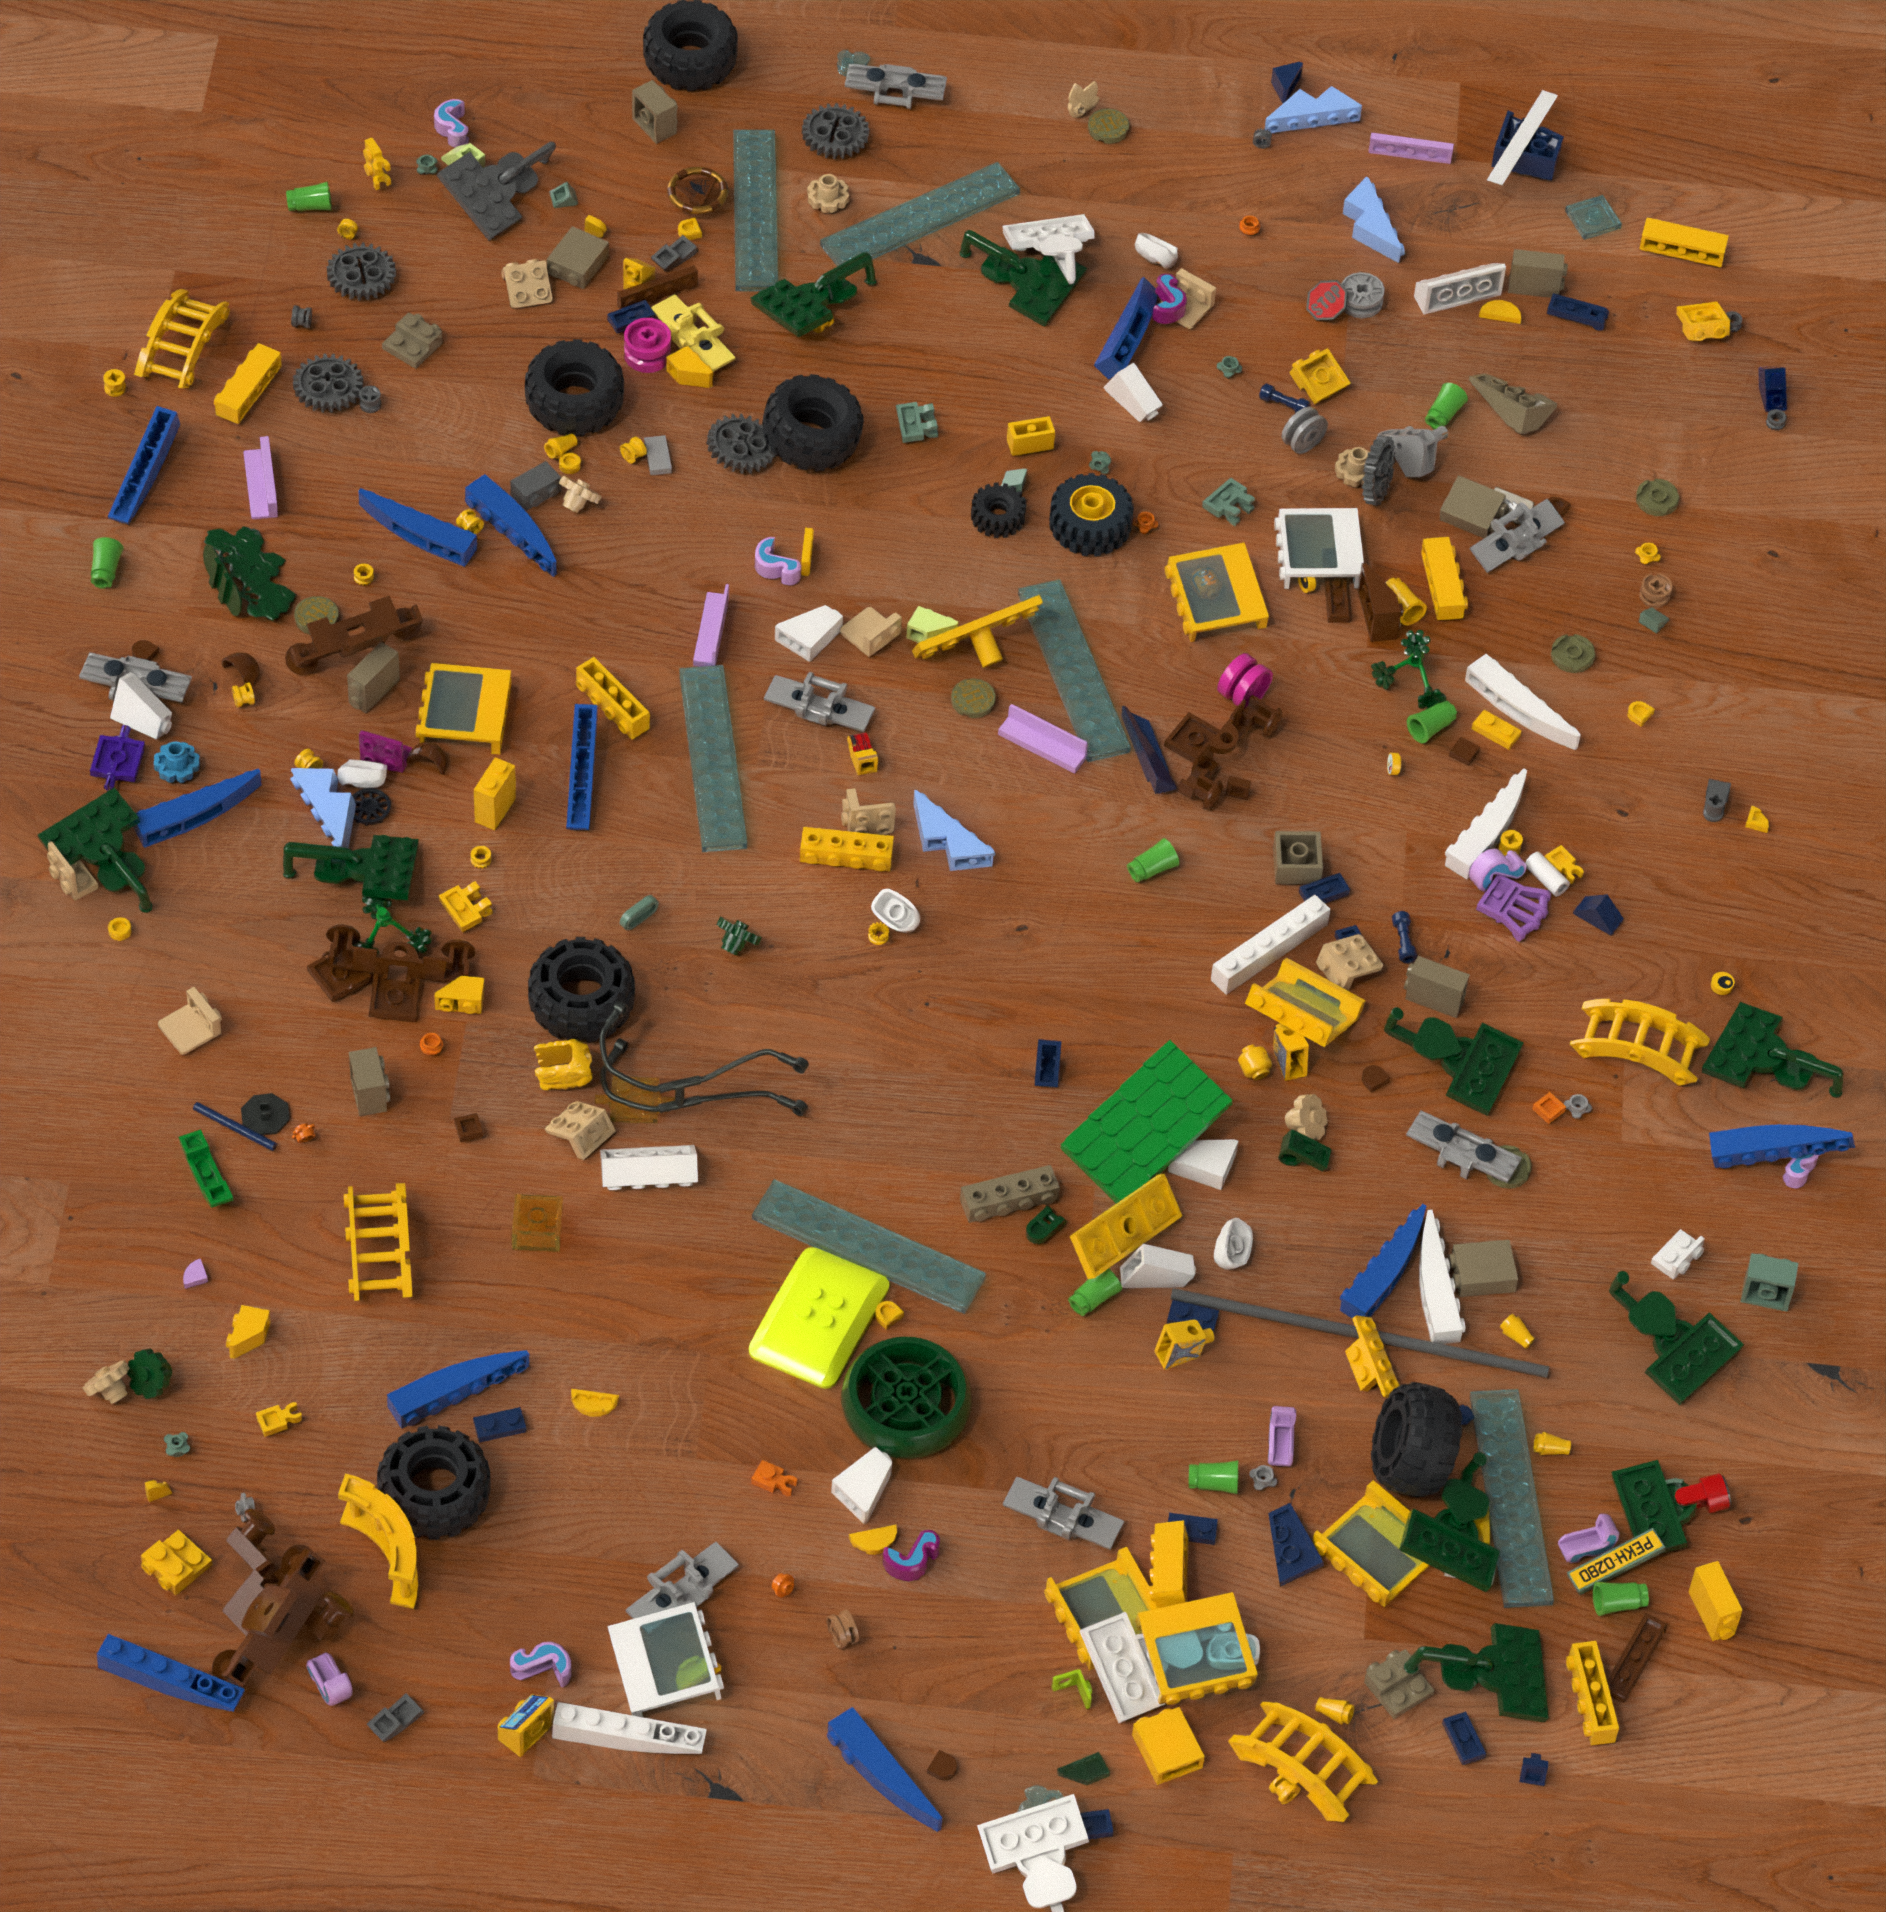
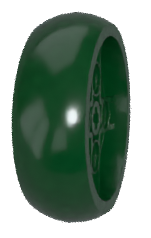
M894 1337L873 1344L854 1360L846 1373L842 1385L841 1403L848 1426L870 1449L876 1447L892 1458L916 1459L935 1454L956 1439L968 1420L972 1406V1393L964 1368L948 1350L922 1338ZM868 1379L873 1384L870 1394L871 1406L864 1410L858 1399V1392L863 1383ZM949 1386L955 1397V1404L946 1416L940 1409L943 1402L942 1390Z

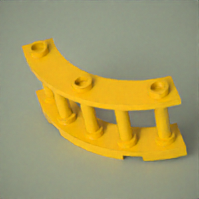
M179 289L171 294L173 298L165 300L149 328L146 336L150 339L147 347L141 349L134 375L147 377L154 372L180 380L178 388H189L194 381L195 374L193 372L205 343L209 342L211 333L215 328L228 319L230 312L228 308L229 302L224 301L217 306H212L191 300L187 290ZM178 315H183L204 322L200 329L173 322V319ZM173 330L194 336L195 339L191 348L162 341L165 331ZM162 349L187 356L183 371L155 364L153 360L156 351Z
M1596 999L1583 1003L1582 1010L1591 1018L1584 1039L1570 1042V1045L1582 1058L1597 1056L1624 1058L1659 1071L1671 1079L1677 1086L1697 1082L1698 1078L1688 1070L1694 1049L1708 1046L1710 1038L1690 1022L1685 1024L1677 1020L1676 1014L1665 1009L1638 1001L1623 999L1622 1003L1611 1002V999ZM1601 1021H1613L1608 1039L1594 1038ZM1623 1021L1640 1024L1634 1043L1617 1040ZM1649 1026L1665 1033L1659 1052L1643 1046ZM1673 1038L1685 1046L1680 1063L1668 1057Z
M397 1183L396 1191H391V1193L353 1196V1186L348 1187V1194H344V1208H349L350 1227H345L346 1242L351 1241L353 1279H348L349 1294H354V1301L359 1300V1291L397 1288L398 1291L402 1290L403 1297H412L410 1259H405V1252H410L405 1183ZM392 1203V1206L354 1208V1205ZM388 1215H393V1218L398 1217V1224H393L394 1227L355 1229V1218ZM388 1236L399 1238L400 1249H395V1251L360 1254L356 1252V1239ZM385 1261L401 1263V1276H397V1279L358 1281L357 1263Z
M345 1473L338 1493V1499L347 1501L340 1524L362 1532L380 1547L390 1565L388 1579L393 1580L390 1604L414 1609L418 1593L417 1556L414 1534L406 1515L388 1494H383L375 1488V1485Z
M1262 1702L1260 1705L1267 1716L1249 1736L1233 1735L1228 1740L1238 1758L1242 1761L1253 1762L1264 1767L1267 1764L1276 1767L1277 1774L1287 1779L1293 1785H1296L1298 1782L1309 1792L1307 1797L1322 1813L1326 1821L1344 1822L1349 1816L1344 1808V1801L1359 1784L1376 1785L1378 1782L1373 1775L1372 1768L1367 1763H1364L1326 1724L1319 1723L1311 1717L1278 1702ZM1272 1724L1285 1726L1272 1742L1265 1743L1259 1740ZM1295 1730L1311 1737L1295 1757H1291L1279 1750ZM1321 1744L1334 1756L1318 1774H1313L1302 1763ZM1342 1762L1353 1777L1335 1796L1325 1785V1781Z

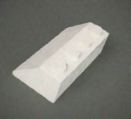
M1492 263L1416 282L1414 298L1423 314H1428L1500 296L1506 266L1505 264Z
M695 1145L600 1150L603 1187H608V1190L622 1189V1186L642 1189L645 1188V1185L655 1184V1187L664 1188L668 1187L671 1183H679V1186H692L693 1182H698Z

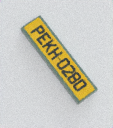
M1652 1528L1567 1572V1576L1578 1594L1581 1595L1593 1589L1596 1581L1606 1582L1664 1552L1665 1546Z

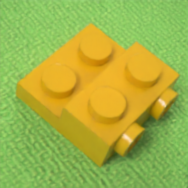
M1718 302L1677 306L1676 314L1683 323L1682 331L1688 340L1721 339L1730 335V319Z
M1328 348L1323 351L1319 349L1314 351L1305 361L1303 358L1292 364L1293 368L1289 372L1299 389H1305L1314 404L1321 402L1351 384Z
M177 1530L163 1543L160 1540L157 1541L141 1555L142 1569L148 1575H154L158 1579L160 1586L166 1591L170 1590L174 1595L180 1593L213 1565L212 1559L180 1530Z

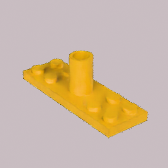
M1037 595L919 642L912 650L915 659L918 657L927 659L935 655V652L942 648V651H947L955 647V644L970 637L982 667L991 666L1003 660L991 628L1001 624L1003 627L1014 624L1015 620L1021 616L1023 619L1034 616L1043 603L1041 596Z
M1165 1174L1157 1175L1070 1236L1088 1279L1096 1278L1182 1217Z

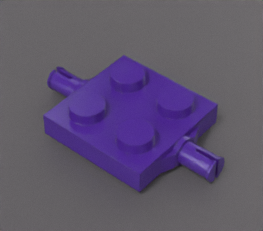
M122 725L119 736L100 735L90 768V776L106 778L104 789L107 791L114 788L116 780L136 781L145 749V741L129 738L131 727L128 725L126 728L125 725Z

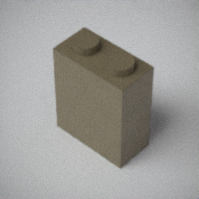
M572 226L547 258L548 274L584 289L609 257V242Z
M1514 249L1508 293L1549 298L1552 297L1553 293L1559 295V291L1564 290L1565 278H1562V276L1567 275L1568 264L1564 263L1565 255Z
M1458 475L1440 509V521L1486 538L1490 533L1495 532L1491 527V521L1498 519L1500 515L1503 516L1508 506L1505 503L1506 495Z
M380 642L347 675L348 698L353 708L360 709L367 714L400 680L399 652Z
M1418 956L1414 964L1410 963L1406 972L1408 977L1403 988L1407 990L1405 999L1457 1018L1465 1001L1470 974Z
M1510 1240L1453 1244L1452 1254L1448 1255L1450 1268L1454 1270L1452 1278L1454 1279L1455 1288L1458 1289L1459 1297L1512 1293L1516 1291L1518 1276Z

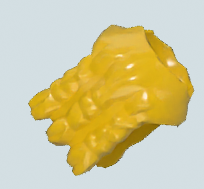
M570 1039L568 1041H555L534 1046L535 1053H537L536 1058L540 1065L539 1068L535 1069V1075L540 1081L539 1084L542 1090H567L568 1088L580 1087L591 1082L593 1078V1073H591L590 1069L592 1055L587 1044Z

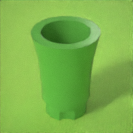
M328 181L286 191L289 211H332Z
M1444 383L1425 417L1426 424L1432 429H1436L1439 426L1445 427L1457 411L1467 403L1468 396L1466 392L1456 384Z
M102 537L93 542L91 583L97 588L105 589L111 587L115 579L118 562L124 550L123 545L115 539Z
M1443 701L1424 711L1410 715L1407 718V728L1411 736L1419 743L1427 742L1434 734L1450 725L1456 719V708L1449 701Z
M1163 838L1153 847L1128 863L1127 869L1132 879L1137 883L1165 870L1179 866V858L1171 843Z
M1108 1268L1096 1278L1088 1279L1074 1291V1294L1068 1298L1071 1308L1077 1314L1085 1316L1101 1303L1121 1292L1122 1285L1116 1275Z
M1238 1460L1222 1463H1199V1465L1189 1464V1488L1222 1491L1238 1495Z
M1596 1581L1593 1586L1595 1611L1598 1616L1613 1612L1647 1607L1649 1604L1648 1588L1646 1584H1636L1635 1582L1606 1583Z

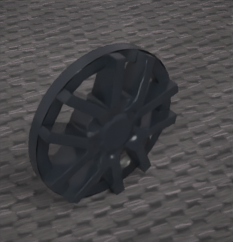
M366 788L352 795L356 806H358L355 808V813H359V815L354 814L356 823L368 826L369 824L382 823L389 816L391 802L384 792L374 788ZM369 793V797L364 798L363 794ZM372 793L377 794L379 796L373 798ZM357 797H360L361 801H357L355 799Z

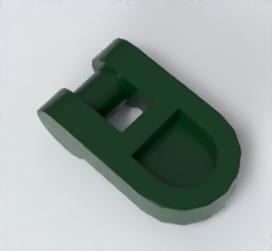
M1046 1206L1027 1224L1026 1237L1033 1244H1042L1057 1231H1060L1065 1226L1067 1220L1061 1215L1057 1216L1051 1207Z

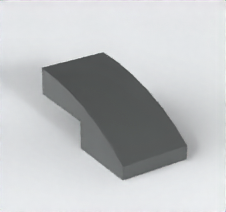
M682 235L670 247L665 244L651 256V259L664 271H668L698 252V248Z
M405 1693L389 1709L383 1708L367 1723V1726L383 1742H386L410 1726L424 1712Z

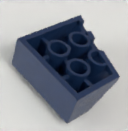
M1509 110L1494 148L1491 167L1496 166L1525 119L1521 120L1514 117V113ZM1543 126L1538 127L1511 171L1552 181L1564 136Z

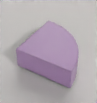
M201 1259L195 1260L186 1268L183 1276L185 1289L208 1282Z

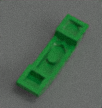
M201 1129L178 1137L190 1170L208 1205L213 1208L233 1201V1195L226 1181H223Z

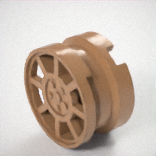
M1648 574L1643 578L1639 594L1641 601L1653 608L1665 606L1670 600L1672 582L1663 574Z
M848 1610L840 1611V1614L837 1616L834 1614L827 1616V1628L829 1633L832 1634V1641L837 1648L842 1649L848 1643L854 1644L859 1642L857 1626Z

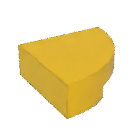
M1751 806L1745 827L1767 833L1769 821L1759 808Z
M156 1480L145 1482V1491L149 1502L172 1494L167 1482L157 1483Z

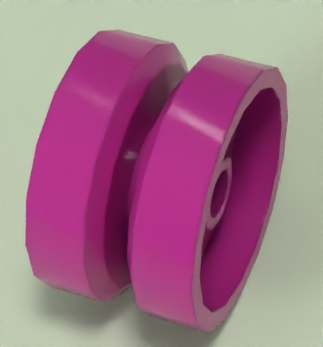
M654 318L634 320L627 326L624 332L625 361L628 366L643 373H653L662 370L667 365V356L671 355V331L665 323Z
M1243 653L1236 657L1225 669L1219 680L1217 690L1226 699H1232L1236 706L1245 699L1246 708L1251 695L1259 699L1265 695L1272 682L1273 673L1266 666L1258 665L1257 660L1251 655Z

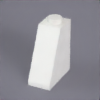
M1135 363L1117 372L1103 387L1139 422L1146 418L1149 421L1159 414L1157 410L1163 405Z
M824 605L775 626V641L811 662L840 633V628L843 626V616L837 610Z
M130 672L121 677L118 682L110 719L126 726L128 725L155 739L167 734L172 725L170 721L172 712L135 674Z
M1235 1139L1195 1140L1169 1165L1168 1172L1221 1190L1236 1157L1239 1141Z
M1142 1244L1120 1267L1121 1284L1123 1288L1184 1287L1194 1278L1196 1273L1193 1255Z
M874 1447L832 1480L831 1493L863 1524L869 1521L891 1476V1458L885 1452H881L878 1448Z

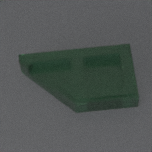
M1099 1752L1057 1768L1058 1776L1084 1785L1092 1784L1110 1776V1771Z

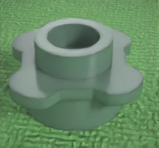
M426 154L416 160L418 164L417 173L435 174L437 172L435 165L437 159L433 156Z
M1226 356L1222 359V362L1217 363V369L1221 370L1227 378L1232 377L1235 373H1240L1242 366L1238 365V360L1233 356Z
M1103 451L1092 452V461L1089 463V467L1107 474L1109 472L1108 466L1112 461L1109 454Z
M181 1432L178 1435L167 1434L164 1437V1442L167 1444V1455L180 1457L190 1451V1446L187 1445V1433Z

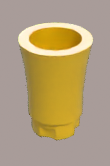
M1391 578L1386 581V584L1397 595L1398 602L1403 605V616H1400L1401 624L1408 626L1418 622L1426 613V604L1399 578Z

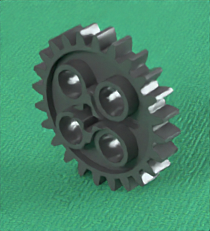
M827 103V108H823L820 105L819 111L812 109V114H807L806 119L803 120L802 139L805 140L806 146H810V151L817 149V155L825 153V158L832 155L833 159L840 155L844 159V154L852 157V151L859 153V148L864 149L869 137V123L865 122V116L860 117V111L854 113V107L846 109V104L839 107L838 103L831 107Z
M362 242L361 247H358L356 243H353V248L345 245V251L338 249V255L332 254V260H328L327 280L330 281V287H335L336 293L341 291L342 297L349 294L350 300L354 296H357L358 301L361 300L362 296H365L367 300H369L370 295L378 298L377 293L385 294V288L391 289L390 283H394V277H396L395 262H393L392 256H388L387 250L381 252L380 246L373 249L372 243L369 247H365L364 242ZM357 259H360L365 284H363L361 280L360 268L358 267Z
M324 353L321 359L315 355L314 361L308 358L307 364L301 363V369H296V375H293L295 396L299 397L300 403L305 402L306 408L313 405V411L321 408L322 413H324L325 409H329L330 413H333V408H337L339 411H341V406L343 405L349 408V402L356 403V397L359 398V392L363 388L361 369H357L356 363L351 365V359L344 361L343 355L338 359L335 358V354L328 358L326 353Z
M732 414L731 419L727 416H723V420L717 419L716 424L711 425L707 435L706 444L709 445L708 451L712 452L711 458L718 457L717 464L723 462L725 463L724 469L731 466L732 472L737 468L741 474H743L744 469H747L751 474L753 468L760 472L761 467L767 468V464L772 463L775 454L771 451V447L764 438L763 424H759L760 419L752 421L751 415L745 419L743 414H740L739 418Z
M1377 436L1370 447L1371 452H1368V458L1365 461L1363 471L1365 476L1362 479L1364 481L1362 495L1366 504L1381 505V501H1384V495H1387V488H1390L1394 471V456L1396 454L1392 437Z

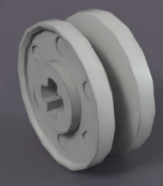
M1359 272L1347 276L1342 281L1341 285L1348 291L1347 309L1344 311L1346 314L1355 318H1368L1376 315L1381 310L1385 288L1378 277L1370 273Z
M1305 407L1289 419L1282 431L1281 438L1284 443L1291 446L1295 453H1306L1313 449L1324 437L1328 428V422L1323 416L1319 415L1315 408Z

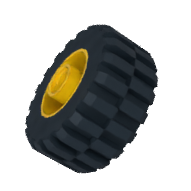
M1088 473V475L1083 476V474H1079L1074 479L1071 477L1065 480V484L1061 483L1052 495L1049 526L1053 532V537L1055 540L1060 541V545L1065 549L1068 547L1070 552L1075 554L1079 552L1082 553V556H1088V554L1101 556V553L1109 554L1113 552V549L1117 550L1127 541L1131 532L1134 511L1132 497L1122 484L1118 485L1117 480L1113 478L1110 480L1106 475L1096 476L1095 473Z

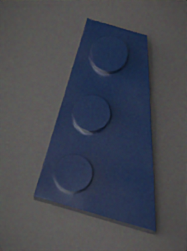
M1291 1503L1268 1513L1280 1587L1324 1566L1321 1556Z

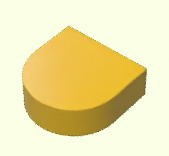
M588 215L585 219V232L598 238L603 237L607 231L606 225L601 220Z
M696 218L683 220L679 223L678 235L680 237L684 235L688 240L702 237V231Z
M1635 701L1629 705L1627 715L1632 722L1642 727L1654 714L1655 709L1644 702Z
M891 1301L879 1303L875 1310L877 1322L886 1330L904 1317V1311Z

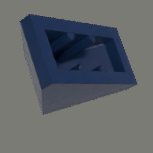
M1300 61L1275 67L1272 70L1271 83L1282 103L1289 99L1302 77L1303 63Z
M1608 894L1585 896L1573 911L1574 915L1610 936L1613 935L1624 920Z
M1038 1039L1035 1086L1058 1087L1062 1041Z

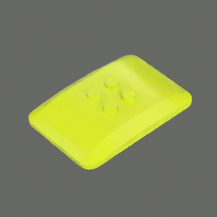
M811 1247L805 1249L793 1266L749 1345V1355L756 1361L820 1388L828 1389L834 1387L875 1316L877 1305L884 1300L889 1290L888 1279L879 1273L819 1248Z

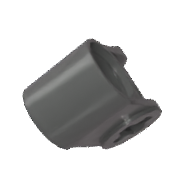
M1709 779L1703 816L1706 820L1717 822L1723 818L1731 783Z

